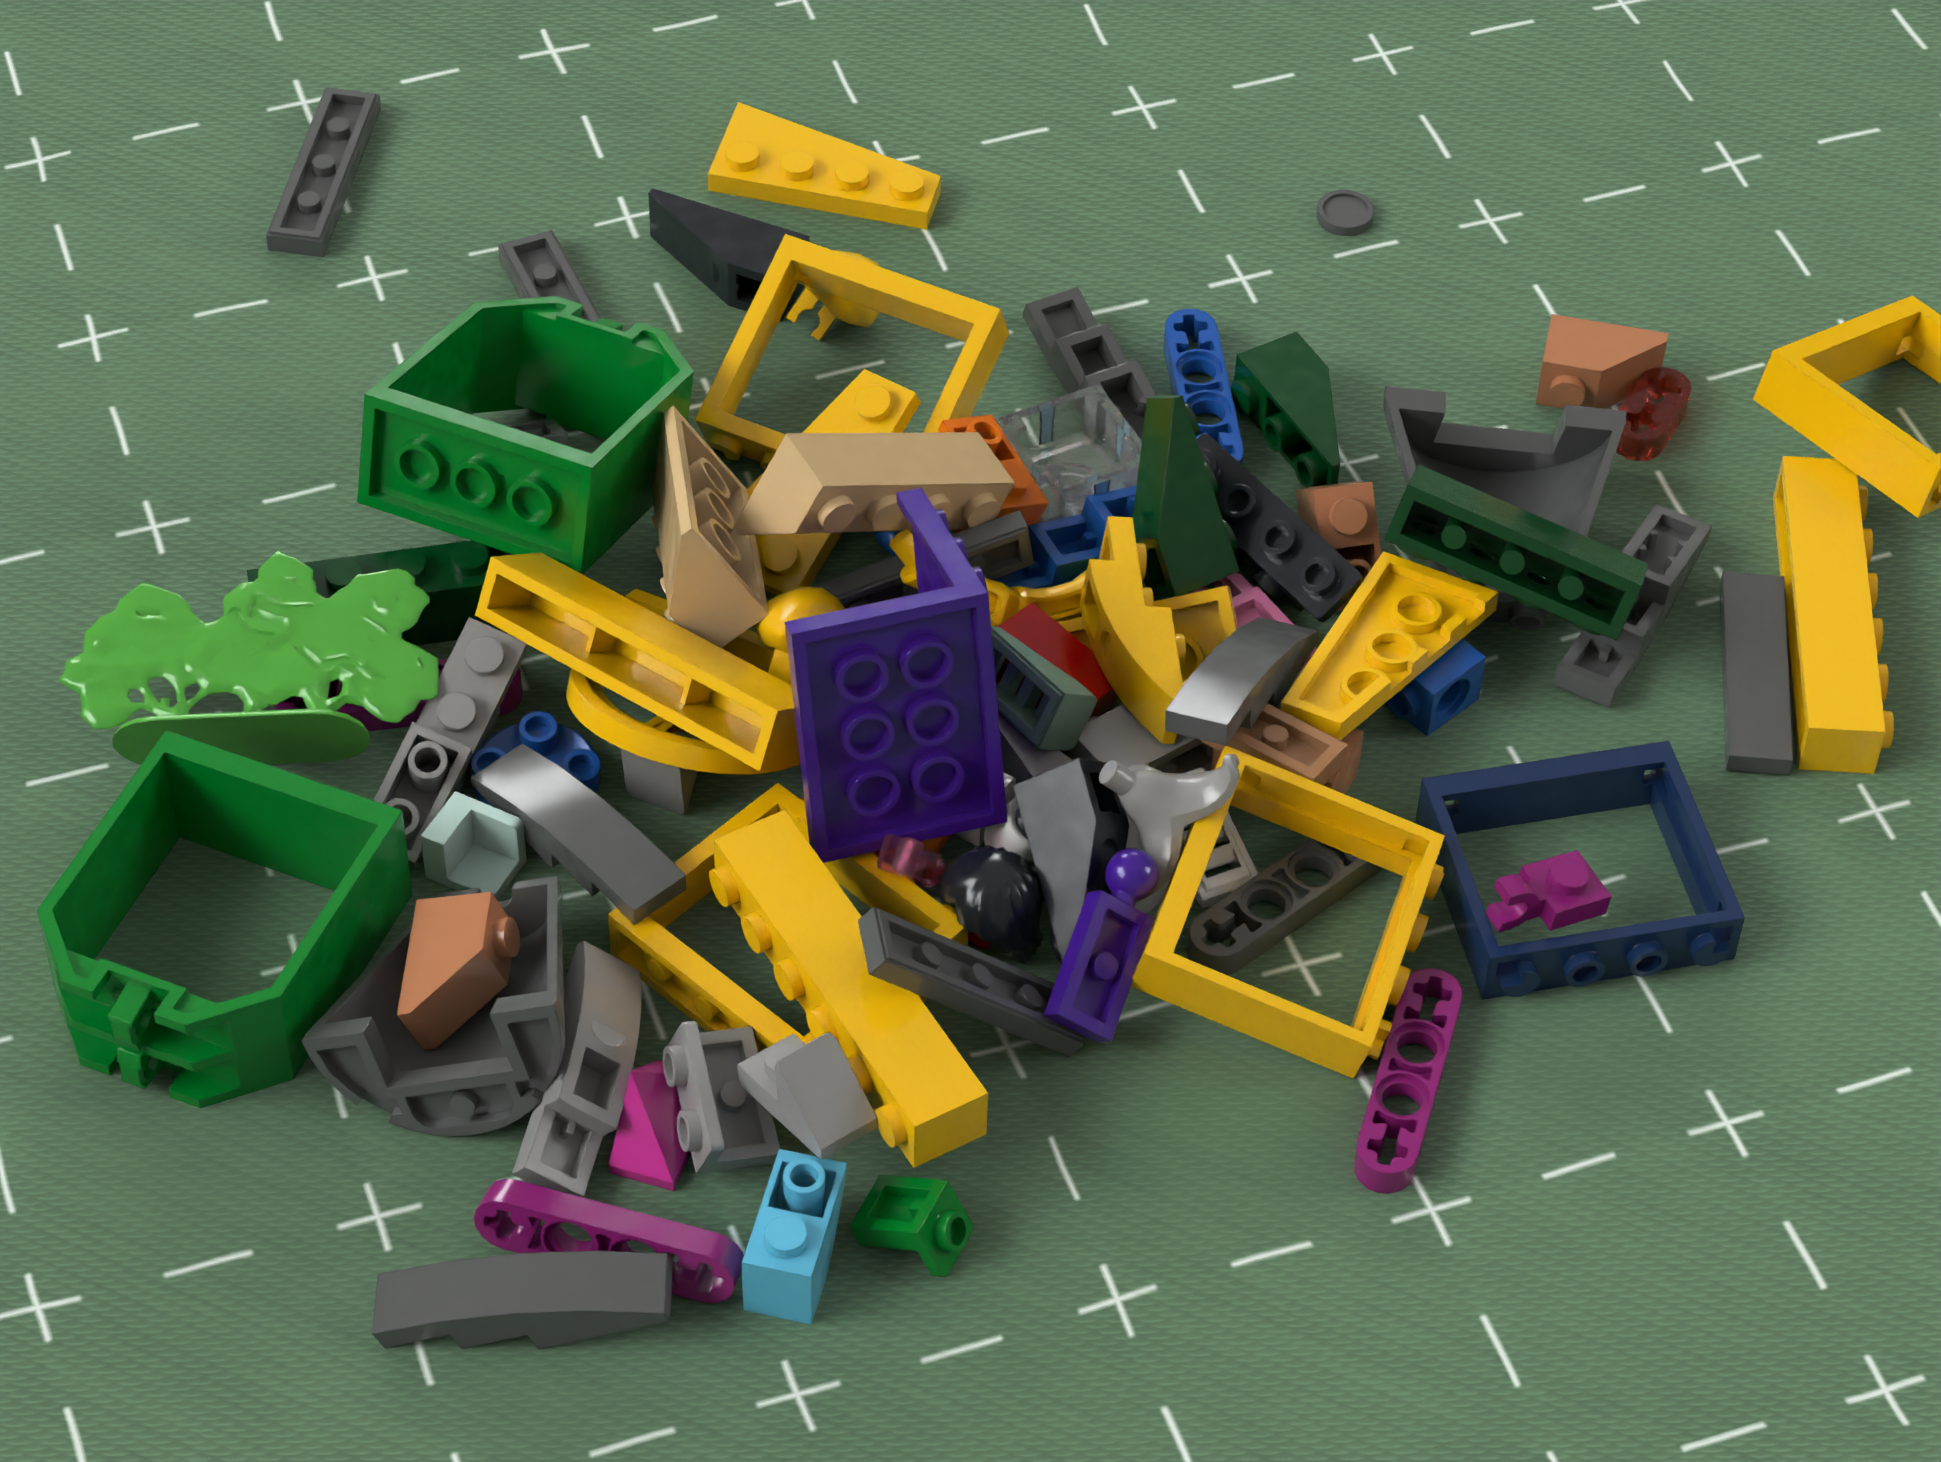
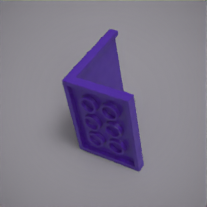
M921 487L896 492L897 504L913 531L918 594L784 622L809 844L823 863L1007 822L989 598L985 577L979 566L971 567L962 538L952 537L944 510L942 508L935 510Z

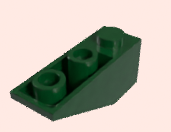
M1297 331L1237 354L1231 393L1238 411L1251 418L1263 432L1268 446L1273 451L1280 452L1295 470L1296 476L1304 488L1338 484L1340 457L1328 366Z
M1154 395L1147 398L1133 524L1136 543H1144L1146 546L1147 564L1144 581L1146 587L1152 588L1153 596L1176 597L1185 595L1240 571L1234 555L1237 549L1235 535L1229 524L1222 518L1215 497L1218 492L1217 480L1211 467L1203 460L1196 438L1199 433L1198 422L1190 406L1184 402L1183 395Z

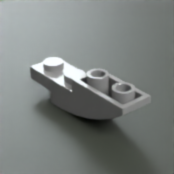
M470 617L439 676L438 695L432 700H427L417 722H412L373 800L403 811L408 861L415 866L423 855L421 834L455 791L460 792L471 771L472 757L486 742L500 714V705L527 652L526 643Z
M584 940L576 946L564 982L565 1047L563 1059L555 1079L544 1092L541 1102L533 1108L512 1175L530 1184L584 1197L603 1136L616 1130L630 1072L633 1069L642 1000L640 970Z

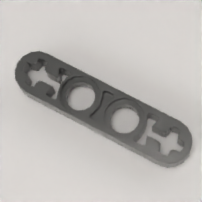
M1309 838L1198 915L1191 923L1189 930L1188 958L1191 961L1229 976L1242 969L1378 873L1382 867ZM1313 868L1326 873L1330 880L1321 886H1310L1299 881L1295 875L1303 869ZM1259 901H1268L1278 905L1283 913L1274 919H1262L1253 915L1248 907ZM1230 938L1229 947H1226L1225 945L1221 944L1225 940ZM1209 939L1215 944L1208 946L1206 940Z

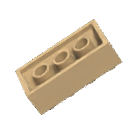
M672 406L663 412L652 484L655 509L652 523L658 532L659 546L656 547V553L662 563L664 575L660 579V584L666 594L668 609L664 611V615L667 620L722 648L769 614L756 536L738 535L733 528L749 500L748 490L679 411Z
M979 432L786 433L733 528L738 535L895 532L906 529L912 531L911 525L897 504L896 492L921 487L935 510L941 508L944 510L950 530L969 529L994 520L998 516L1001 505L1015 482Z

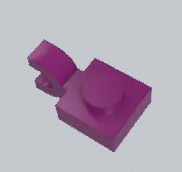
M1575 850L1521 867L1519 874L1497 878L1494 888L1503 900L1488 905L1486 915L1499 933L1513 929L1525 921L1540 917L1551 931L1606 914L1612 896L1579 851Z

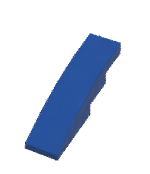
M1136 486L1086 496L1082 514L1029 525L1028 531L1034 564L993 580L1001 582L1008 587L1024 586L1035 589L1049 588L1072 581L1087 570L1089 559H1099L1108 516L1133 517Z

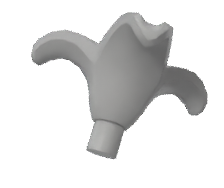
M1227 754L1223 758L1221 767L1198 773H1164L1142 763H1135L1126 768L1115 760L1108 761L1101 769L1099 774L1100 783L1118 794L1121 805L1137 828L1141 849L1152 856L1157 864L1159 880L1155 890L1149 896L1162 888L1175 871L1180 856L1184 827L1222 807L1234 793L1240 778L1237 755Z

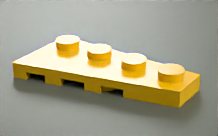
M1383 551L1282 700L1280 710L1342 740L1494 613L1497 607L1499 592Z

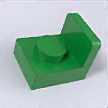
M880 1174L849 1228L860 1245L917 1251L932 1276L947 1277L973 1231V1223L948 1180Z

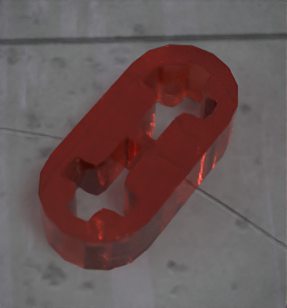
M1659 367L1647 370L1640 376L1618 409L1626 411V423L1616 450L1619 455L1634 461H1648L1656 458L1663 451L1684 419L1688 408L1692 388L1690 381L1684 374L1675 369ZM1661 395H1665L1660 404L1653 401V399L1657 400ZM1642 424L1649 427V429H1644L1641 433H1637Z

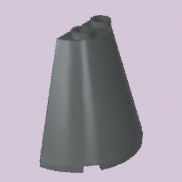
M1385 386L1383 411L1406 486L1419 464L1587 537L1626 423V411L1566 405L1553 434L1445 423L1442 420L1445 416L1446 392ZM1430 560L1432 569L1464 579L1454 570ZM1481 585L1499 592L1496 611L1484 621L1509 622L1510 626L1519 630H1534L1546 624V615L1551 612L1527 607L1514 599L1510 594L1489 585Z
M558 875L515 882L511 889L512 898L506 901H498L507 915L513 917L516 921L520 935L519 952L516 957L511 959L508 985L436 1049L423 1050L397 1016L412 920L305 1034L302 1043L318 1070L342 1095L354 1104L358 1105L363 1098L376 1107L391 1113L392 1115L388 1123L421 1133L440 1136L476 1135L505 1127L529 1113L541 1102L544 1092L555 1079L563 1059L565 1047L562 897ZM479 888L441 893L437 894L434 898L482 892Z

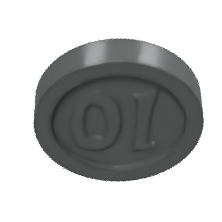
M1336 190L1325 194L1318 202V223L1332 234L1340 236L1358 235L1368 230L1373 222V204L1361 193L1351 190Z

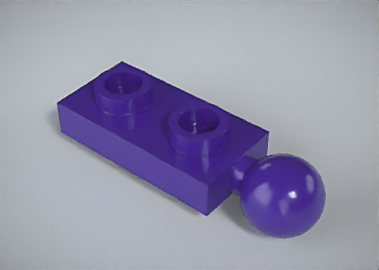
M1137 848L1121 850L1109 860L1105 871V879L1111 895L1102 890L1087 892L1043 1014L1096 1043L1112 1041L1133 981L1132 977L1141 959L1155 919L1135 908L1137 901L1147 898L1155 890L1159 880V871L1155 860L1147 852Z

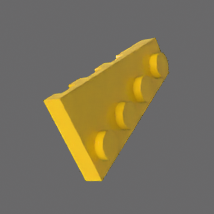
M738 102L708 172V191L927 230L941 193V176Z
M864 369L802 433H903L921 402L916 392ZM763 473L747 489L749 498L753 493L755 487L757 486L759 480L761 479ZM842 533L755 535L765 591L778 596L802 586L810 587Z

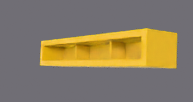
M1783 456L1773 495L1779 570L1780 576H1784L1788 664L1798 770L1874 774L1881 749L1891 748L1894 734V717L1892 711H1883V702L1886 700L1888 692L1889 673L1887 664H1878L1877 657L1881 653L1883 644V621L1881 618H1873L1872 610L1876 607L1878 597V576L1876 573H1868L1867 565L1871 562L1873 552L1872 529L1863 528L1862 523L1867 514L1868 488L1866 485H1858L1857 474L1836 459Z
M541 552L493 556L490 558L475 616L758 771L801 765L792 686Z
M784 809L714 839L715 868L709 871V879L716 898L723 907L732 905L741 918L742 930L751 949L757 954L761 952L766 954L773 965L775 979L783 995L789 1001L797 999L806 1012L807 1023L813 1038L816 1039L830 1032L837 1039L877 1117L878 1130L887 1145L891 1148L899 1146L910 1164L915 1168L986 1135L988 1092L918 994L869 975L858 920L862 916Z

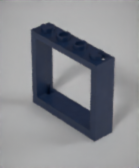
M1669 741L1422 778L1416 823L1445 835L1435 863L1444 867V876L1440 888L1482 1000L1503 996L1521 997L1534 991L1564 986L1583 987L1596 981L1633 975L1645 977L1656 974L1659 971L1694 965L1712 966L1725 960L1735 959L1745 917ZM1646 770H1651L1650 774L1644 775ZM1454 800V803L1451 805H1445L1444 801ZM1650 804L1696 915L1498 946L1456 834Z

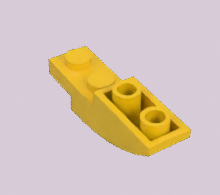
M1108 516L1099 559H1089L1080 600L1084 628L1096 660L1122 703L1162 744H1175L1177 734L1165 730V710L1188 680L1182 679L1181 675L1185 663L1184 634L1175 633L1171 607L1153 606L1152 588L1143 587L1142 581L1146 573L1147 552L1144 543H1136L1133 517Z

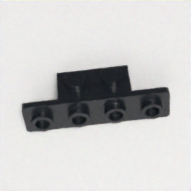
M1202 434L1197 439L1204 462L1211 467L1217 480L1218 492L1215 497L1223 520L1229 524L1235 535L1237 549L1234 555L1237 564L1239 565L1245 560L1256 570L1250 577L1251 580L1274 603H1277L1284 596L1300 612L1305 608L1319 622L1327 621L1357 591L1364 580L1361 573L1210 435Z

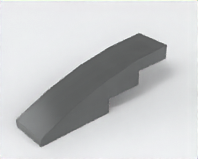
M1078 287L1026 303L1022 316L1050 367L1104 447L1132 480H1137L1147 398L1156 395L1138 359L1127 361L1108 323L1097 324ZM1122 418L1132 430L1129 461L1121 447Z
M1658 504L1653 507L1622 550L1623 553L1644 561L1649 565L1641 590L1617 641L1604 635H1594L1581 630L1578 638L1557 665L1553 681L1554 686L1611 708L1676 601L1710 536L1712 525Z
M1262 617L1239 627L1213 649L1190 675L1165 710V730L1227 746L1239 726L1248 729L1252 728L1267 703L1276 708L1278 707L1318 643L1319 631Z
M523 743L471 777V785L493 807L517 816L523 821L525 841L551 868L561 863L592 897L601 891L633 925L686 890V875L639 829L586 785Z
M616 1251L518 1253L445 1261L380 1273L377 1277L372 1335L384 1348H390L450 1334L461 1349L527 1335L538 1349H544L670 1321L673 1260L667 1253Z

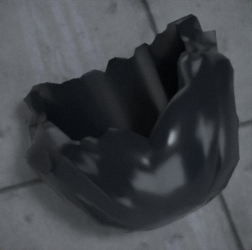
M990 845L984 847L976 846L972 851H967L952 861L939 878V893L944 901L956 904L957 921L959 924L963 925L970 933H975L982 941H988L997 953L1012 952L1016 962L1025 964L1036 953L1044 938L1039 922L1043 897L1036 874L1032 870L1029 861L1017 853L1007 851L1004 847L995 848Z

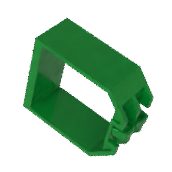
M558 296L474 302L364 394L357 503L513 555L541 552L584 574L654 505L652 484L663 412L674 406L688 422L694 371L665 330L636 322L630 329L624 332L621 331L623 324L609 319L601 318L596 322L582 319L579 317L582 316L583 304ZM529 409L547 415L546 420L554 419L559 425L606 440L591 454L474 416L473 414Z
M166 730L37 909L55 994L80 1065L110 1076L118 1063H120L121 1080L142 1089L147 1088L162 1067L179 1072L169 1088L170 1098L198 1108L207 1107L294 1080L309 1057L302 1043L305 1034L363 973L412 897L403 811ZM179 838L334 891L272 987L220 1003L190 994L185 987L103 958L99 961L95 960V958Z

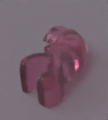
M893 834L885 836L877 860L878 869L913 879L916 885L924 888L938 885L940 883L939 878L947 869V866L941 854L932 849H923V842L910 837L901 838Z

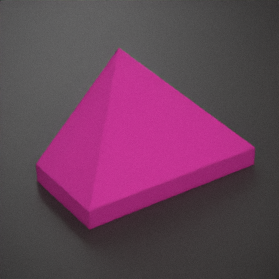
M656 1060L630 1072L623 1101L624 1105L609 1161V1173L674 1191L691 1155V1151L684 1152L678 1139L677 1116L681 1110L677 1087L668 1086L664 1075L663 1061Z

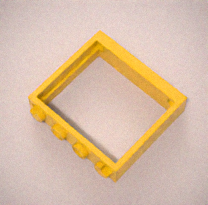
M785 234L695 421L709 447L723 451L725 457L730 460L737 461L741 455L756 460L766 470L786 434L734 416V413L797 283L966 342L923 433H938L942 420L971 417L1010 333L1001 309Z
M1912 295L1773 350L1753 400L1919 518L1941 508V452L1935 454L1838 385L1902 358L1941 384V315Z
M1224 746L1214 769L1222 766L1225 755L1235 754L1238 756L1240 778L1235 791L1222 807L1210 815L1192 822L1181 849L1175 871L1171 875L1155 916L1141 959L1132 977L1131 987L1354 1079L1367 1056L1378 1060L1384 1041L1390 1033L1392 1023L1382 1019L1387 1003L1393 1006L1398 1004L1407 984L1411 969L1400 964L1405 950L1412 953L1416 951L1426 929L1429 916L1419 913L1423 898L1431 901L1434 899L1443 879L1444 867L1435 863L1445 835L1232 747ZM1230 805L1403 876L1351 1026L1173 953Z
M779 783L772 786L674 862L686 875V890L635 925L617 907L608 913L610 955L640 970V978L643 982L690 1019L696 1021L705 1031L752 1026L758 1053L791 1034H795L805 1044L814 1040L811 1032L802 1036L671 934L665 927L713 890L709 879V871L715 868L714 839L785 809L809 842L804 798H798ZM872 852L824 863L837 883L869 907L881 909L968 946V930L957 921L956 909L948 904H941L920 889L904 870L897 867L892 868ZM918 995L923 1002L928 999Z

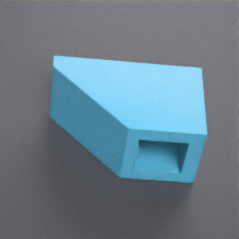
M783 1149L778 1150L742 1260L743 1311L812 1325L830 1268L847 1175L846 1162L826 1158L821 1160L817 1156Z

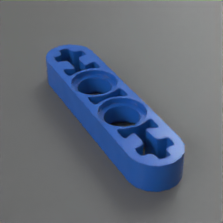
M1188 308L1177 310L1170 314L1165 321L1163 346L1172 395H1183L1184 402L1190 406L1195 415L1210 413L1222 419L1221 422L1213 425L1198 423L1199 433L1196 438L1198 439L1202 434L1210 435L1242 465L1243 444L1217 324L1214 318L1204 311ZM1187 336H1193V340L1198 343L1197 349L1188 350ZM1192 372H1201L1208 374L1213 380L1207 383H1193L1184 378V376Z

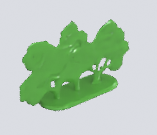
M278 550L259 568L258 578L255 581L242 582L224 597L223 616L212 622L204 623L192 612L191 606L179 594L150 583H140L119 600L114 611L99 617L94 625L85 630L83 653L70 658L65 663V672L59 678V682L80 694L82 704L81 718L92 728L110 729L122 724L113 734V748L122 757L137 764L143 763L166 730L267 765L345 760L361 754L370 745V733L361 721L348 714L337 712L346 703L361 705L369 713L382 721L399 723L406 715L414 712L420 700H432L438 695V658L402 639V632L412 628L418 622L423 609L430 603V597L423 589L415 585V578L409 572L397 568L368 574H357L347 586L341 588L330 598H324L316 591L313 569L295 557L287 556ZM156 676L164 677L170 682L176 691L177 704L173 707L169 706L170 698H161L158 702L148 685L150 679ZM339 679L342 682V691L339 696L328 698L330 682ZM198 683L200 689L195 697L187 700L185 688ZM137 688L143 694L144 702H131L129 699L130 690ZM228 692L236 694L244 702L243 712L189 714V710L199 700L212 693ZM292 696L302 697L308 708L261 711L268 705H276ZM141 708L156 714L155 716L136 718L126 722L134 712Z

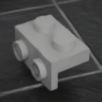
M696 1021L681 1022L670 1043L663 1050L665 1079L669 1087H677L681 1110L677 1116L679 1143L684 1152L691 1151L696 1174L775 1163L780 1145L773 1115L739 1085L737 1064L758 1053L752 1026L699 1033Z

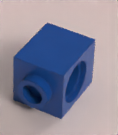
M1461 639L1385 704L1388 705L1398 718L1407 720L1426 736H1429L1479 699L1486 657Z

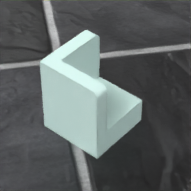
M456 791L421 834L425 877L457 891L479 888L482 893L492 892L498 900L527 861L524 825L519 817Z

